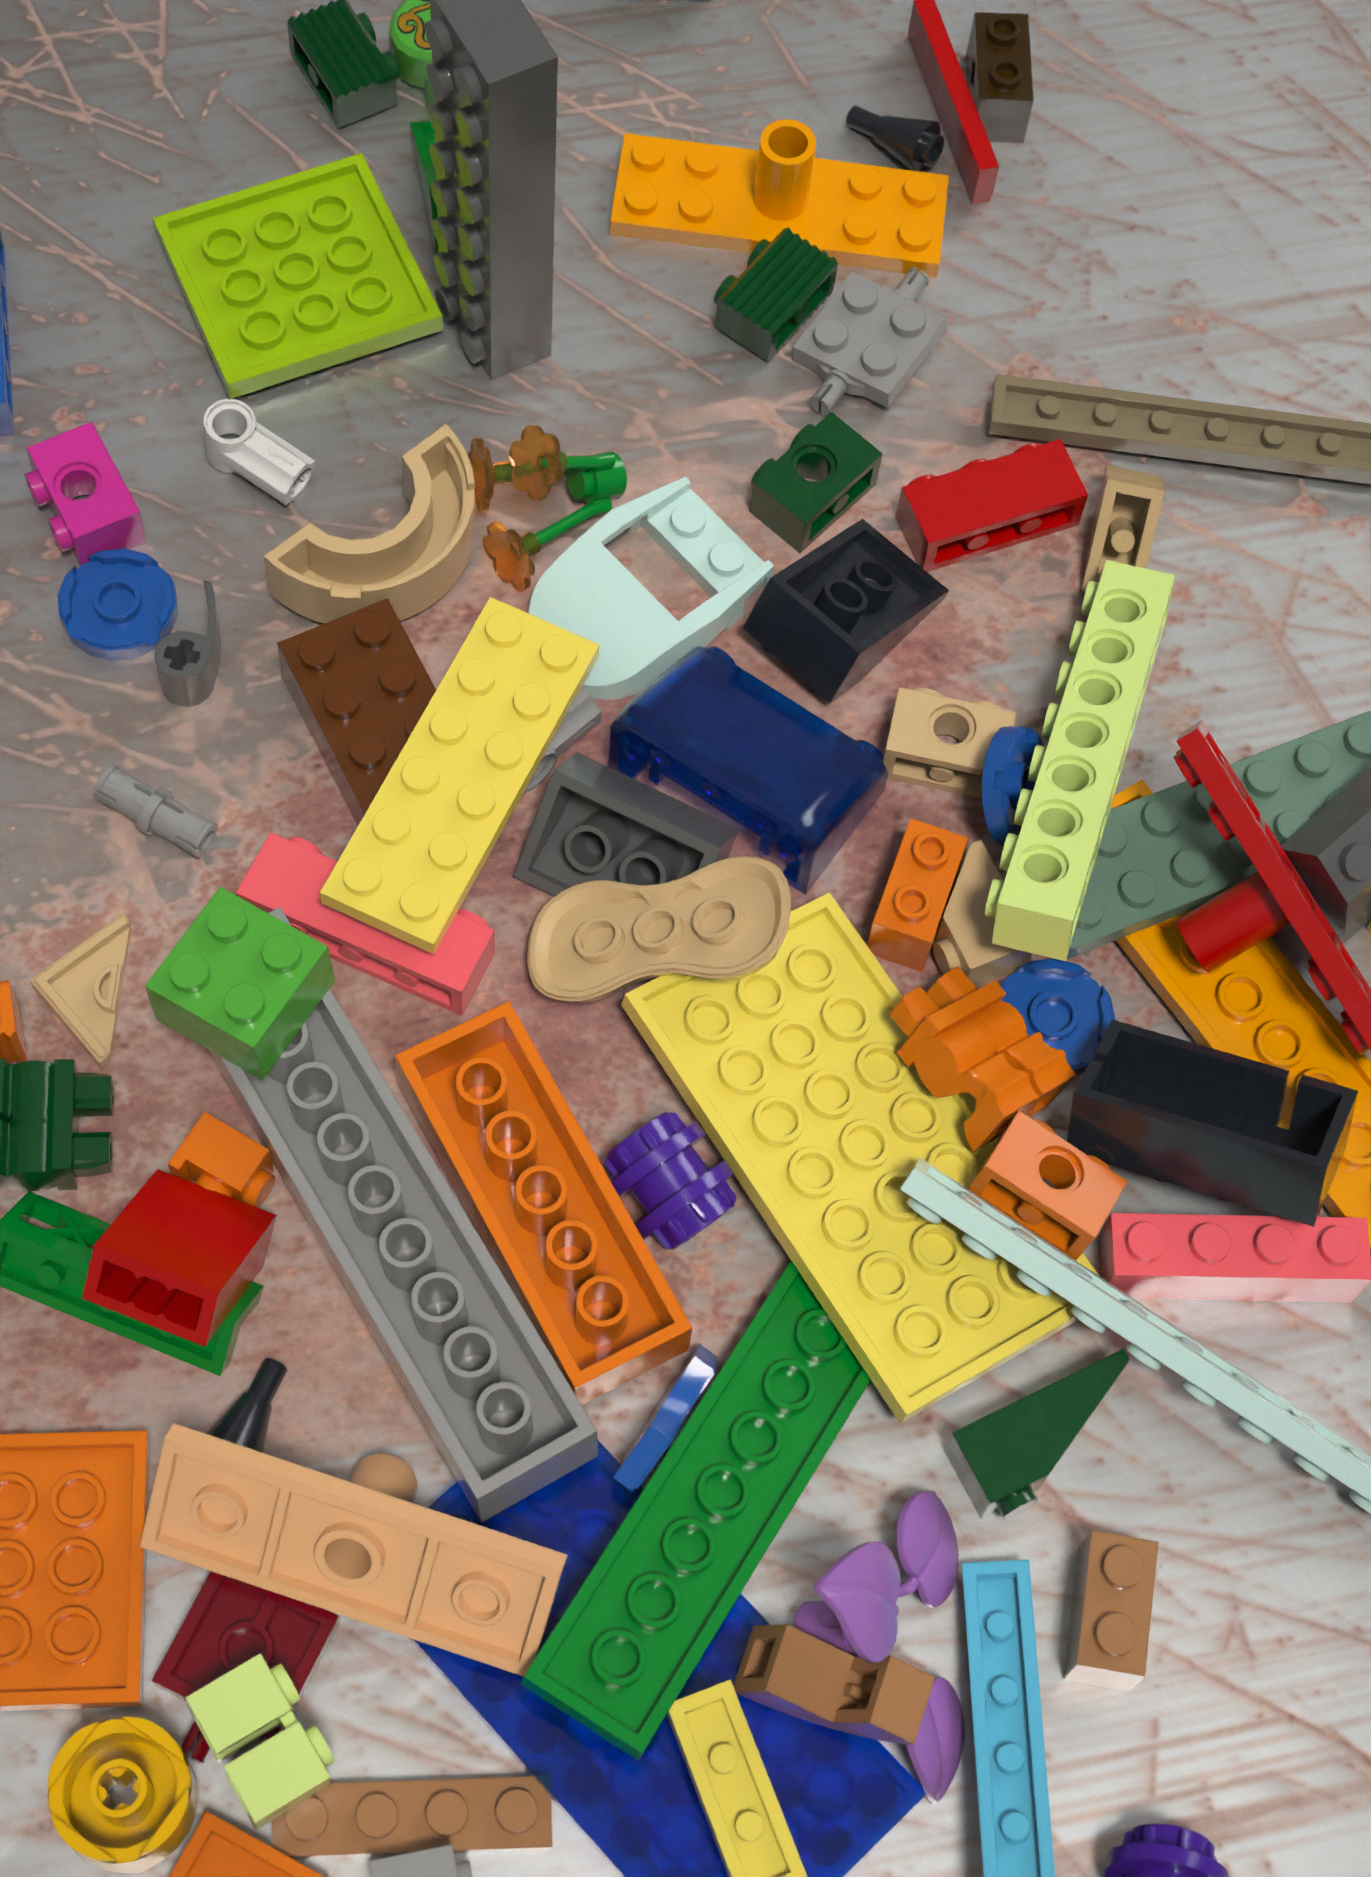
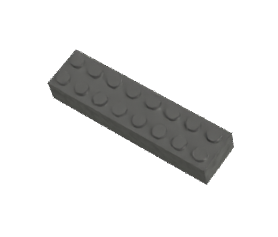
M430 0L431 20L425 23V32L432 49V63L427 65L426 70L434 99V104L428 106V114L435 131V143L429 147L430 156L436 169V181L431 183V192L437 206L438 218L432 221L433 231L439 245V253L433 257L434 265L440 278V288L435 289V298L443 317L447 321L454 319L461 330V342L470 361L473 364L480 362L492 381L551 356L558 56L521 0Z

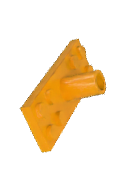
M791 119L777 120L765 127L760 137L759 150L624 133L610 220V235L752 253L761 240L767 239L772 242L784 228H790L792 233H798L802 240L807 239L810 245H816L820 251H826L829 257H835L838 265L907 274L910 268L916 267L918 268V273L922 270L928 277L937 278L949 175L814 158L816 150L814 133L805 124Z

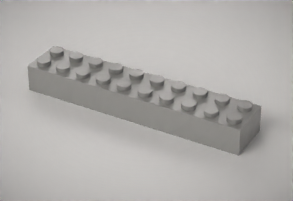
M281 907L269 912V914L291 925ZM330 989L327 991L263 1081L208 1050L261 1143L270 1150L272 1162L481 1523L598 1456L596 1428Z

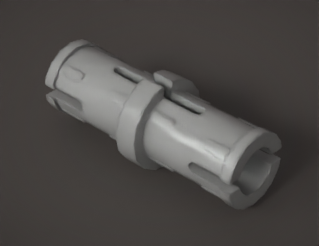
M111 764L104 770L95 785L94 799L127 815L130 819L137 822V828L147 835L156 833L163 838L165 837L196 858H200L208 850L216 836L217 823L208 820L200 814H196L175 801L174 794L164 787L155 789L148 784L146 785L115 764Z

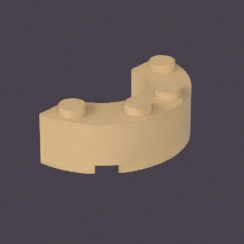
M445 424L401 456L403 493L411 507L409 513L395 528L374 538L349 540L328 535L312 523H308L264 555L269 593L290 610L324 624L387 598L401 621L424 611L442 598L463 573L470 559L475 539V482L473 469L464 446L451 428Z

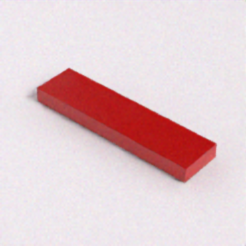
M914 0L907 35L970 201L972 205L988 202L994 191L999 169L998 161L935 0Z

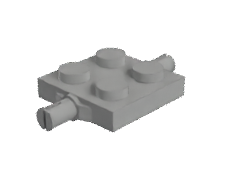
M910 268L896 289L884 287L854 271L849 273L793 345V361L816 372L824 380V383L809 400L810 406L814 411L818 413L821 409V415H828L844 393L864 396L886 408L890 407L946 332L947 317L915 301L929 283V278L924 271L920 270L918 273V268Z

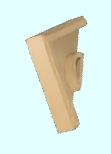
M124 913L30 980L34 991L102 1071L109 1067L111 1062L132 929L130 920Z

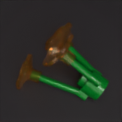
M539 425L524 427L521 439L512 442L509 448L510 461L492 462L488 447H485L482 438H473L471 440V452H468V457L473 469L475 503L479 512L489 511L494 486L513 484L517 491L527 492L530 499L543 501L549 496L551 487L560 483L562 476H566L567 486L571 495L575 499H582L587 502L586 506L536 534L527 532L520 536L515 530L507 529L499 521H494L487 526L488 535L483 538V547L488 557L493 561L494 571L500 580L504 583L511 582L518 591H524L530 587V577L535 574V566L531 557L541 551V545L595 515L608 513L612 509L611 499L622 496L626 490V469L620 456L615 452L609 451L589 456H566L564 452L560 451V443L555 434L545 433Z

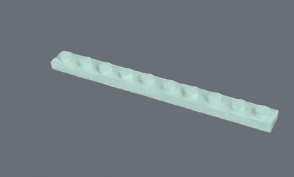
M919 1158L900 1190L910 1196L907 1204L915 1212L936 1224H939L943 1218L965 1232L961 1239L972 1250L990 1260H994L997 1255H1000L1019 1268L1016 1276L1037 1293L1048 1297L1052 1291L1056 1292L1074 1304L1071 1312L1082 1323L1100 1333H1104L1108 1327L1130 1342L1126 1348L1135 1358L1156 1370H1159L1163 1364L1185 1378L1181 1383L1182 1386L1201 1402L1212 1407L1218 1401L1222 1402L1240 1414L1237 1422L1248 1433L1267 1444H1270L1276 1438L1296 1452L1293 1456L1294 1461L1314 1477L1326 1481L1332 1475L1352 1489L1349 1493L1350 1498L1371 1514V1455L922 1158Z

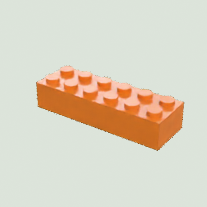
M511 1002L503 1003L396 1054L397 1083L484 1245L580 1404L583 1405L688 1351L693 1329Z

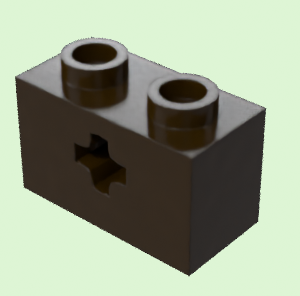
M975 12L966 52L967 84L990 142L1024 143L1034 101L1028 14Z

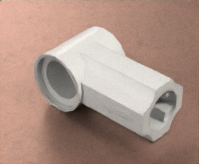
M223 399L216 401L208 407L203 421L205 455L208 462L221 472L240 474L285 505L291 501L295 502L306 490L315 472V460L256 422L253 410L242 401ZM228 433L240 435L239 438L224 439L220 436Z

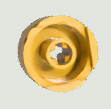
M122 1717L100 1723L95 1722L85 1726L65 1742L57 1753L49 1771L48 1805L54 1827L60 1837L89 1864L110 1872H143L169 1857L181 1845L193 1825L199 1792L193 1769L173 1737L163 1728L146 1719ZM135 1780L132 1788L138 1797L130 1806L121 1803L114 1809L115 1801L109 1795L111 1788L116 1784L127 1788Z

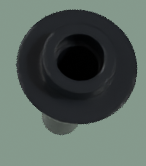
M856 105L850 109L846 118V125L874 137L877 143L912 171L922 172L927 166H934L943 151L944 137L940 135L941 127L937 121L887 115L882 117Z
M264 1359L248 1391L243 1393L206 1434L263 1453L272 1410L271 1402L287 1373V1368L274 1359Z

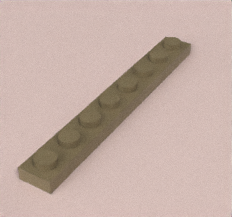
M996 374L988 434L1047 442L1061 439L1063 444L1371 484V423Z

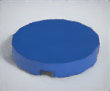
M126 548L101 550L88 556V562L82 564L77 570L76 566H74L65 575L58 592L59 617L62 627L71 642L88 655L109 661L136 659L155 650L159 642L171 634L178 616L175 584L170 575H167L165 570L159 567L158 562L148 554Z
M1027 726L1001 727L992 737L985 756L982 776V805L988 830L993 840L1001 846H1004L1008 833L1020 834L1022 826L1014 824L1019 797L1023 788L1033 791L1036 783L1028 781V775L1036 745L1044 746L1041 736L1033 728H1026Z
M1053 958L1030 961L1019 967L1017 972L1011 974L1000 985L1007 993L1001 1001L1010 1003L1020 1012L1024 1018L1028 1035L1039 1031L1047 1045L1058 1050H1064L1068 1064L1079 1075L1086 1070L1091 1059L1094 1060L1095 1051L1112 1019L1116 1020L1111 997L1102 985L1100 988L1097 982L1090 978L1091 973L1078 964Z

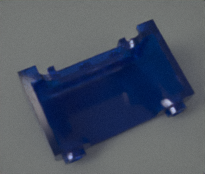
M697 646L689 650L633 698L610 726L608 767L633 779H636L643 770H649L648 780L656 785H659L666 776L760 836L758 850L769 856L773 849H775L787 865L783 874L788 884L804 895L809 892L884 792L888 779V770L883 762L884 756L874 745L864 740H854L737 666L730 655L715 646H709L708 648Z

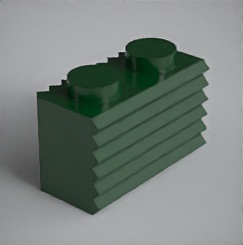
M331 0L326 6L321 4L317 10L311 8L307 14L301 12L298 17L291 16L289 18L287 26L292 58H295L297 66H300L302 73L305 74L307 81L310 82L312 89L315 90L317 97L320 98L321 103L325 106L326 111L329 112L337 128L397 105L396 84L401 82L398 64L390 51L381 53L376 46L374 28L364 12L356 15L347 0H337L336 2Z
M784 228L772 242L767 239L761 240L750 254L746 270L738 278L734 275L726 277L714 296V304L717 305L715 327L766 361L771 362L774 355L779 353L781 347H785L787 341L792 339L794 333H797L800 327L806 323L807 319L811 318L814 311H817L820 305L824 304L826 298L831 296L835 286L838 267L835 257H829L826 251H820L816 245H810L807 239L802 240L798 233L793 234L790 228Z

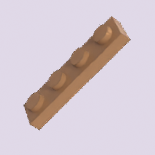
M551 1776L330 1783V1786L272 1820V1848L292 1859L398 1856L451 1844L453 1845L454 1854L552 1850Z

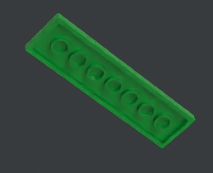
M792 1261L765 1300L521 1682L522 1686L638 1761L871 1381Z

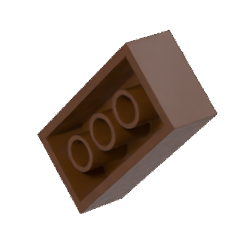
M388 598L277 643L282 679L357 826L360 824L436 692L435 686Z

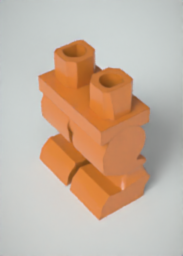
M956 967L936 980L927 993L920 986L905 994L889 1013V1016L909 1038L897 1052L898 1056L908 1067L915 1064L920 1080L931 1094L936 1098L956 1094H971L976 1100L974 1113L969 1119L964 1121L965 1137L974 1153L999 1138L1018 1111H1021L1030 1118L1044 1111L1077 1074L1068 1064L1064 1050H1058L1047 1045L1039 1031L1028 1035L1024 1018L1020 1012L1010 1003L1001 1001L1007 993L995 980L977 989L959 967Z

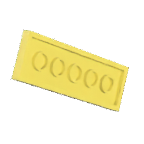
M490 597L320 891L321 903L429 953L435 954L599 657L600 645Z

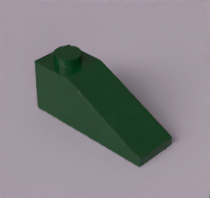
M1124 1348L951 1433L943 1450L981 1519L998 1510L1003 1519H1006L1024 1511L1038 1501L1035 1492L1042 1486L1130 1361Z

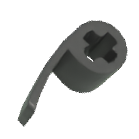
M203 580L209 612L207 636L186 631L174 632L164 637L155 650L154 658L163 695L169 702L181 707L196 706L207 700L214 689L219 671L221 653L219 618L212 583Z

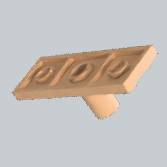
M173 1423L163 1441L140 1544L141 1548L521 1676L526 1674L538 1655L567 1559V1554L412 1503L418 1488L416 1476L408 1464L393 1455L377 1453L364 1457L356 1465L349 1481H345Z

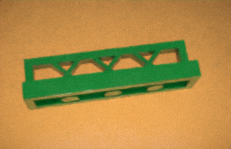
M30 1191L0 1220V1287L218 1376L223 1374L231 1362L240 1326L260 1302L264 1286L252 1282L204 1347L82 1299L93 1249L87 1246H94L111 1224ZM30 1218H34L56 1228L41 1229L26 1222Z

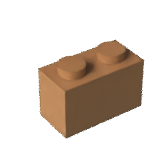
M1092 1530L1079 1546L1063 1680L1131 1691L1145 1677L1159 1542Z

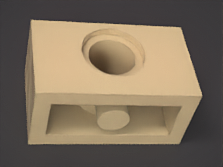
M899 687L879 777L982 799V776L985 756L990 742L1001 727L1014 726L1016 712L1001 709L998 705L988 701L967 702L943 697L939 692L928 688L911 690ZM951 735L959 740L960 743L947 744L937 736Z

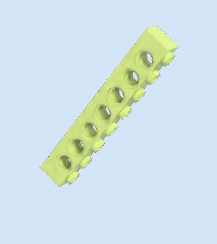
M1106 560L1100 582H1088L1081 615L1088 616L1087 622L1076 620L1068 655L1075 656L1074 663L1063 661L1055 696L1062 697L1061 704L1050 702L1044 721L1042 738L1049 739L1047 747L1036 745L1033 753L1028 781L1036 783L1033 791L1022 789L1017 804L1014 824L1022 826L1020 834L1008 833L1005 840L1000 870L1007 871L1005 881L993 879L990 887L985 916L995 918L992 944L1057 960H1067L1167 621L1175 575Z

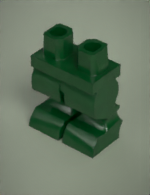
M0 1059V1186L13 1192L41 1191L57 1187L58 1190H78V1177L112 1173L113 1146L111 1133H79V1116H113L114 1084L112 1076L97 1073H78L74 1059H55V1063L33 1060L9 1064L4 1059Z

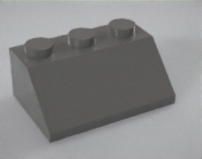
M577 752L554 769L513 876L553 896L574 885L587 881L609 880L635 885L666 883L689 875L709 864L728 858L739 829Z
M1371 767L1281 845L1342 943L1349 940L1371 920Z

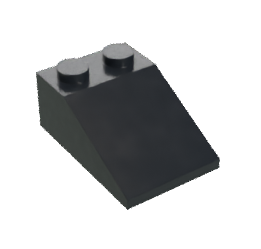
M862 518L771 577L742 629L758 641L766 652L778 658L798 675L811 690L819 693L831 703L859 683L945 599L949 590Z

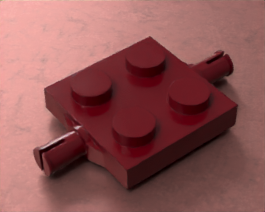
M211 1571L154 1675L152 1683L155 1687L186 1702L187 1696L261 1653L269 1669L281 1663L301 1699L340 1624V1618L338 1615L325 1609ZM299 1702L291 1706L293 1713ZM194 1720L180 1748L186 1758L190 1759L191 1757L194 1762L203 1765L210 1747ZM278 1726L260 1737V1739L266 1741L283 1731L281 1726Z

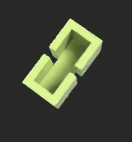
M261 1653L186 1697L187 1708L217 1762L222 1761L278 1726L282 1727L283 1731L224 1766L225 1776L255 1830H258L330 1786V1775L326 1767L335 1762L334 1756L317 1726L314 1724L304 1730L293 1714L291 1706L301 1699L284 1667L280 1663L269 1669Z

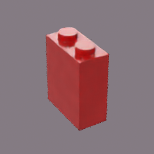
M157 1169L94 1244L82 1299L205 1347L263 1268L277 1215Z

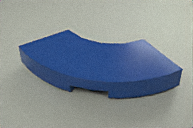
M700 1343L643 1424L613 1476L615 1480L630 1491H633L634 1488L636 1490L639 1488L673 1441L692 1406L716 1372L718 1356Z

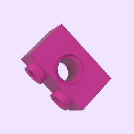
M92 421L27 447L32 471L24 474L25 481L37 506L40 507L48 504L54 517L48 519V524L61 552L71 549L81 566L88 562V556L101 550L131 549L146 543L140 510ZM80 495H90L82 500H73V498Z

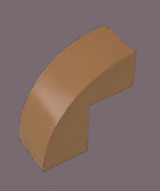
M788 1624L753 1626L733 1687L735 1692L741 1696L818 1725L881 1741L915 1744L935 1677L891 1655L880 1662H866L859 1656L854 1657Z

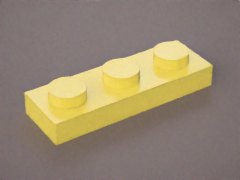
M731 1679L676 1700L668 1711L667 1717L728 1877H807Z

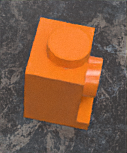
M205 1111L168 1162L172 1175L190 1182L193 1181L208 1190L219 1192L257 1208L264 1203L275 1183V1176L272 1175L274 1169L270 1150Z

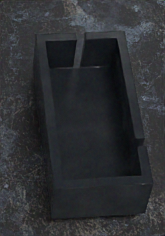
M1112 1019L1095 1051L1094 1060L1091 1059L1073 1093L1067 1142L1083 1153L1099 1158L1106 1164L1314 1227L1347 1146L1358 1090L1302 1075L1298 1083L1289 1130L1283 1129L1278 1126L1289 1070Z

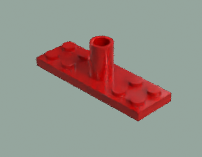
M1200 720L1180 733L1176 742L1181 749L1176 751V755L1173 758L1192 788L1203 783L1213 799V802L1209 803L1210 808L1207 809V812L1217 830L1226 842L1235 836L1237 837L1257 872L1177 919L1176 925L1183 939L1205 972L1210 973L1275 933L1292 925L1312 957L1307 960L1310 966L1307 971L1317 989L1327 1002L1335 997L1340 1001L1345 1009L1340 1012L1343 1019L1341 1025L1357 1052L1362 1055L1369 1050L1371 1051L1370 986L1203 720Z

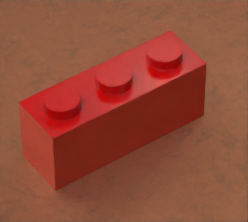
M1061 439L1042 445L1039 443H1029L1018 448L1012 454L989 461L987 459H976L965 464L959 470L935 476L929 474L920 476L902 487L895 518L916 563L929 572L1078 526L1088 493Z

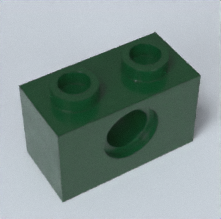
M830 412L816 426L808 424L802 428L793 439L790 449L777 461L770 458L758 468L751 480L753 488L749 512L800 554L877 484L883 453L833 412ZM804 477H813L820 481L812 482L805 480Z

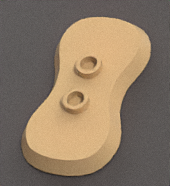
M739 856L714 862L689 875L666 883L635 885L609 880H596L574 885L552 897L541 908L534 920L527 952L530 978L535 988L547 997L561 1001L589 1003L609 997L643 980L659 976L685 974L717 980H734L747 977L766 967L776 957L786 937L791 916V896L787 879L781 869L770 861L758 857Z

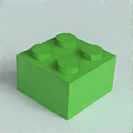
M219 887L147 982L145 988L157 1021L263 1081L335 982L327 945L228 890Z

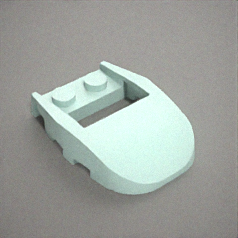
M684 477L611 509L590 527L539 578L533 590L527 613L599 644V657L583 686L596 699H623L628 696H634L659 683L662 673L682 662L689 667L705 655L706 646L724 629L728 632L744 616V602L759 587L764 590L769 579L774 576V565L769 560L764 562L691 489V481ZM642 527L711 598L677 621L604 545L626 529L632 532Z

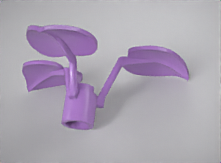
M935 1491L916 1492L911 1495L899 1514L896 1527L897 1551L901 1565L908 1574L901 1583L897 1562L888 1546L878 1541L862 1543L840 1557L818 1580L813 1589L824 1601L803 1602L797 1610L794 1627L854 1657L859 1656L866 1662L876 1663L883 1661L894 1647L898 1630L896 1617L899 1613V1607L896 1604L898 1598L910 1595L917 1589L926 1607H938L944 1603L950 1596L956 1582L959 1553L951 1518L940 1498L936 1496ZM935 1677L915 1744H906L911 1761L930 1804H937L947 1792L958 1769L965 1739V1722L959 1698L950 1682L942 1677Z

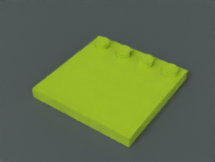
M362 153L152 218L155 234L230 399L443 330L442 314Z

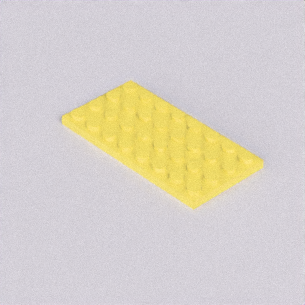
M829 892L791 911L786 937L776 957L758 972L734 980H717L685 974L659 976L625 993L621 1006L723 1159L732 1169L735 1177L901 1424L1079 1319L1071 1312L1074 1304L1054 1291L1048 1297L1037 1293L1016 1276L1019 1270L1018 1267L1000 1255H997L994 1260L983 1257L962 1241L961 1238L965 1233L944 1218L939 1224L933 1223L919 1215L907 1204L910 1196L900 1190L919 1158H922L968 1188L997 1139L973 1153L965 1137L964 1121L969 1119L975 1110L976 1100L971 1094H956L936 1098L920 1080L915 1064L908 1067L898 1056L897 1052L909 1038L889 1016V1013L903 996ZM1082 1253L1076 1261L1098 1275L1084 1253Z

